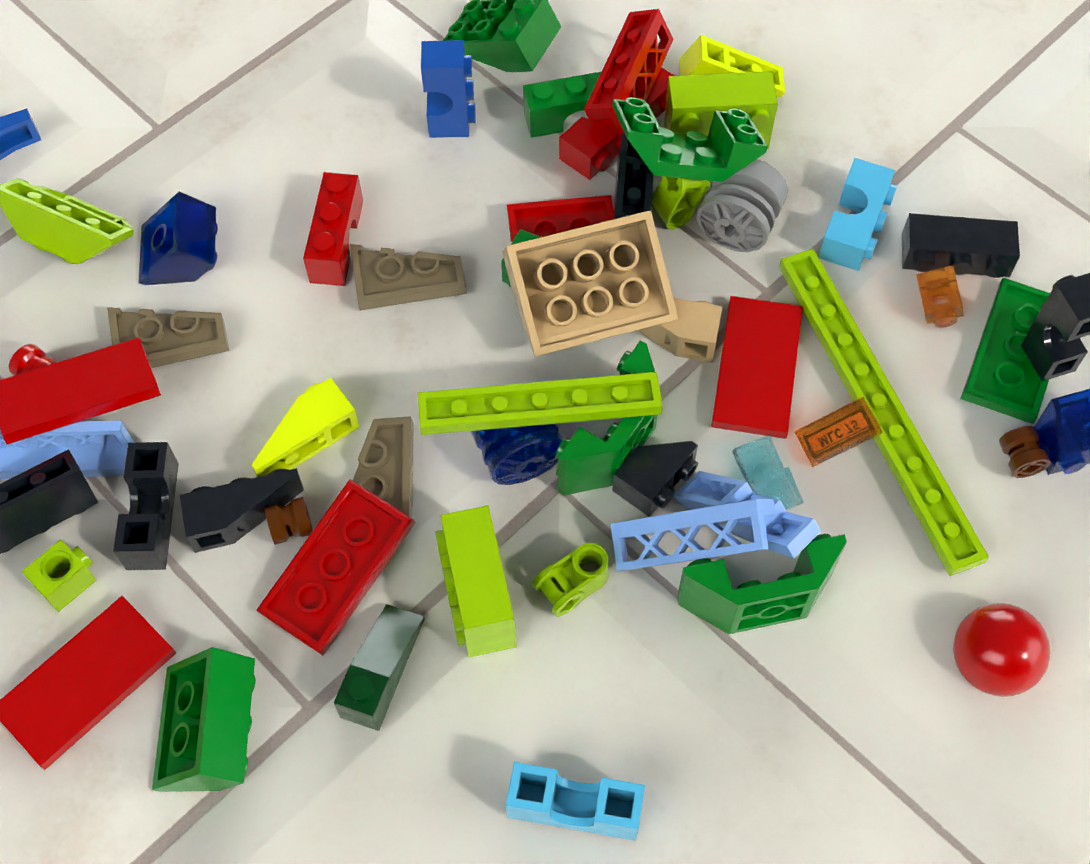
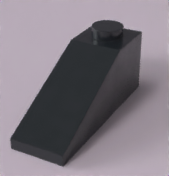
M623 132L617 162L613 220L650 211L654 175Z

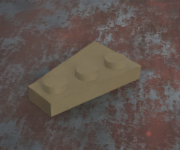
M350 244L360 310L467 294L461 256L426 252L408 255L395 253V250L391 248L381 247L380 251L364 250L362 245Z
M107 307L112 345L139 337L151 368L230 351L225 323L221 313L177 311L175 314H155L153 309H140L139 313L122 312L120 308Z
M411 416L373 419L359 454V465L352 481L412 518L413 420Z

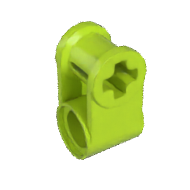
M662 177L656 190L652 193L651 204L668 229H677L691 220L695 209L709 189L710 181Z
M585 543L557 563L543 569L532 581V586L536 591L541 590L553 605L552 612L556 617L563 616L606 584L609 577L608 555L600 545ZM587 562H595L601 566L595 572H586L581 569V566Z

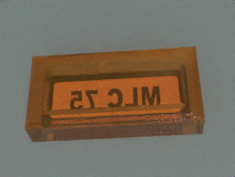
M862 397L794 431L809 462L814 467L881 434L882 430L866 400Z

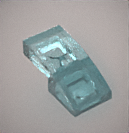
M770 435L734 448L732 453L745 481H747L754 494L779 499L785 510L804 503L790 468L783 467Z

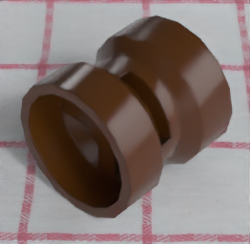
M1023 426L1013 429L999 439L1003 453L1010 457L1008 465L1015 478L1036 475L1047 469L1051 464L1047 452L1040 449L1039 442L1041 439L1034 426Z
M304 497L293 499L286 506L280 507L275 504L264 507L274 545L287 542L289 537L299 535L300 537L309 536L313 531Z

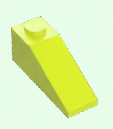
M700 35L679 59L680 76L772 71L777 97H782L786 93L783 67L703 35Z
M331 377L322 383L313 384L304 394L296 399L251 464L256 477L268 475L277 469L291 470L360 428L354 407Z

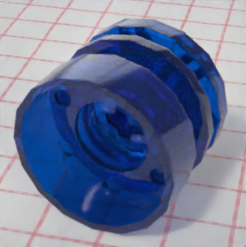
M557 424L470 431L476 446L482 450V458L485 465L488 466L491 479L500 485L523 483L550 470L558 463L555 455L559 445L564 440L563 436L559 434Z

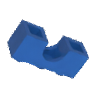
M464 40L422 41L421 75L423 92H427L426 116L429 138L469 137L470 123H476L475 102L469 103L470 100H474V80L467 79V77H472V55H465Z

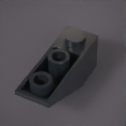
M297 468L291 470L277 469L265 476L252 479L246 477L237 478L231 481L230 484L216 487L202 486L193 489L190 493L181 494L180 502L185 536L193 551L197 553L236 543L266 520L264 507L275 504L282 507L303 492L304 487Z

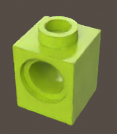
M61 539L21 571L57 612H60L97 581L88 569L93 564L91 559L79 546L71 550ZM70 568L66 575L56 578L59 572Z

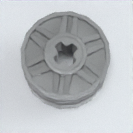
M756 159L725 181H712L711 189L706 193L704 201L698 209L697 221L700 229L709 239L727 249L739 252L759 250L766 244L769 233L774 227L775 219L779 216L788 194L786 180L778 170L768 163Z

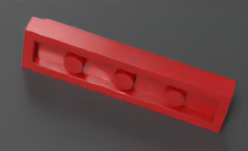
M659 9L629 12L584 108L589 120L610 118L620 137L624 131L612 107L613 99L626 100V98L634 97L646 102L674 40ZM657 34L660 38L659 44L657 43ZM635 82H636V86H637V93H636V95H635Z

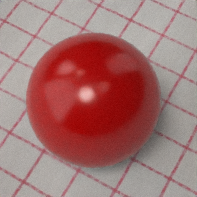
M993 603L975 609L963 619L955 633L953 654L959 671L972 686L990 695L1008 697L1028 691L1042 679L1049 665L1050 644L1043 626L1031 613L1015 605Z

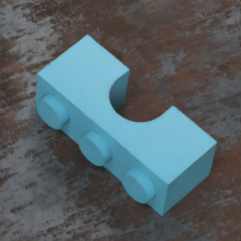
M854 158L844 184L839 205L849 208L857 214H845L834 210L818 256L819 259L857 271L860 270L864 258L871 260L878 240L872 238V234L874 231L881 233L888 213L882 211L883 204L891 205L897 189L896 185L891 184L895 170Z
M514 762L506 801L507 818L636 841L645 785L601 777L599 783L575 782L559 776L558 769Z

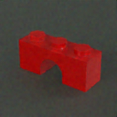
M323 172L303 256L310 283L345 286L351 260L349 250L350 228H358L363 205L358 175Z

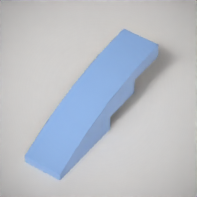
M698 471L674 494L676 501L690 510L752 499H773L775 516L764 517L768 550L791 558H795L821 532L813 518L787 512L779 499L754 494L747 481ZM751 520L738 521L731 533L753 543L754 537Z

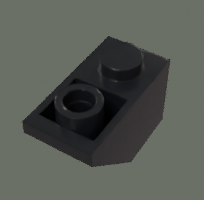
M693 441L637 446L614 473L612 491L650 517L657 507L663 509L668 505L675 494V489L673 488L681 479L687 481L692 476L698 466V462L695 460L698 445Z

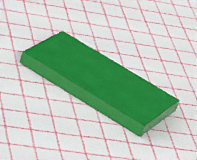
M1002 277L960 399L1030 424L1035 423L1049 380L1041 381L1021 344L1050 293Z

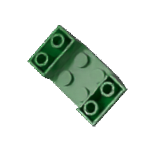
M634 97L626 98V100L613 99L612 107L627 139L653 175L723 182L767 152V143L745 111L739 109H729L728 112L715 110L708 136L697 131H689L687 134L661 128L649 104L642 99Z
M640 340L632 352L627 350L623 354L617 366V371L620 372V375L655 372L649 349L645 342ZM658 415L625 417L619 424L614 422L606 432L604 440L580 427L571 439L568 437L564 438L555 455L558 459V467L555 473L558 476V492L565 496L613 486L614 473L637 446H644L656 428Z
M830 534L817 535L801 551L793 572L777 578V581L763 584L758 580L748 581L740 584L734 590L724 559L711 561L709 558L695 560L689 563L687 567H683L677 595L678 604L728 635L805 619L835 570L847 543L845 534L833 537Z

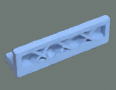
M122 420L80 421L6 445L0 429V479H11L68 449L84 477L124 476L128 443H134Z
M752 499L611 523L616 570L626 571L767 550L768 542L764 517L775 516L773 499ZM751 520L754 537L753 543L742 544L730 534L738 521ZM709 526L719 536L711 548L705 550L693 539L701 527ZM672 532L682 542L673 555H668L658 544L665 533ZM637 538L646 547L638 560L628 561L625 539ZM725 541H727L728 543H730V544L732 545V546L722 547V545L724 544ZM688 547L694 550V552L685 553ZM652 553H655L658 556L654 558H649Z

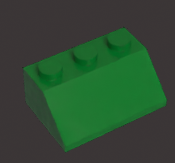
M211 647L167 667L152 785L153 791H222L244 783V776L248 769V758L246 756L248 733L252 726V717L250 715L251 699L256 683L254 675L255 658Z

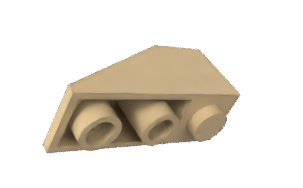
M673 296L678 320L638 330L675 356L713 362L723 306L713 305L707 301L695 302L678 299Z

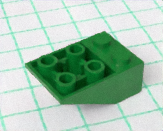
M472 0L464 6V11L449 28L443 41L464 40L465 55H472L473 60L505 72H529L535 69L562 26L548 0Z

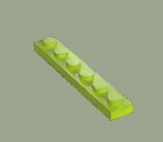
M657 372L418 392L421 435L662 414L663 408Z

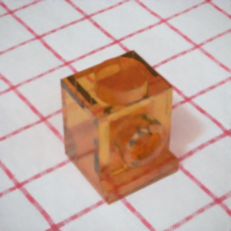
M953 266L916 274L927 324L935 323V326L939 328L948 327L957 322V317L964 316ZM943 299L947 301L945 303L935 305V303L938 300Z

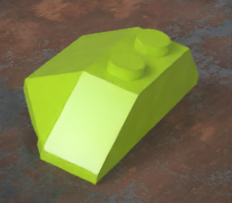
M19 178L0 184V206L19 238L35 245L39 250L48 251L62 257L68 263L82 264L127 240L134 234L133 227H130L126 219L69 194L44 186H33L28 181Z

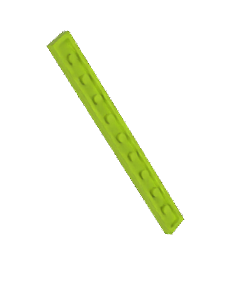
M810 249L782 258L779 268L799 305L803 306L804 314L857 410L863 408L872 423L875 432L871 433L947 573L949 576H953L985 564L989 559V555L815 250Z

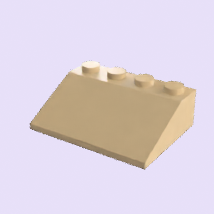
M651 210L508 245L502 251L511 288L534 357L679 319Z

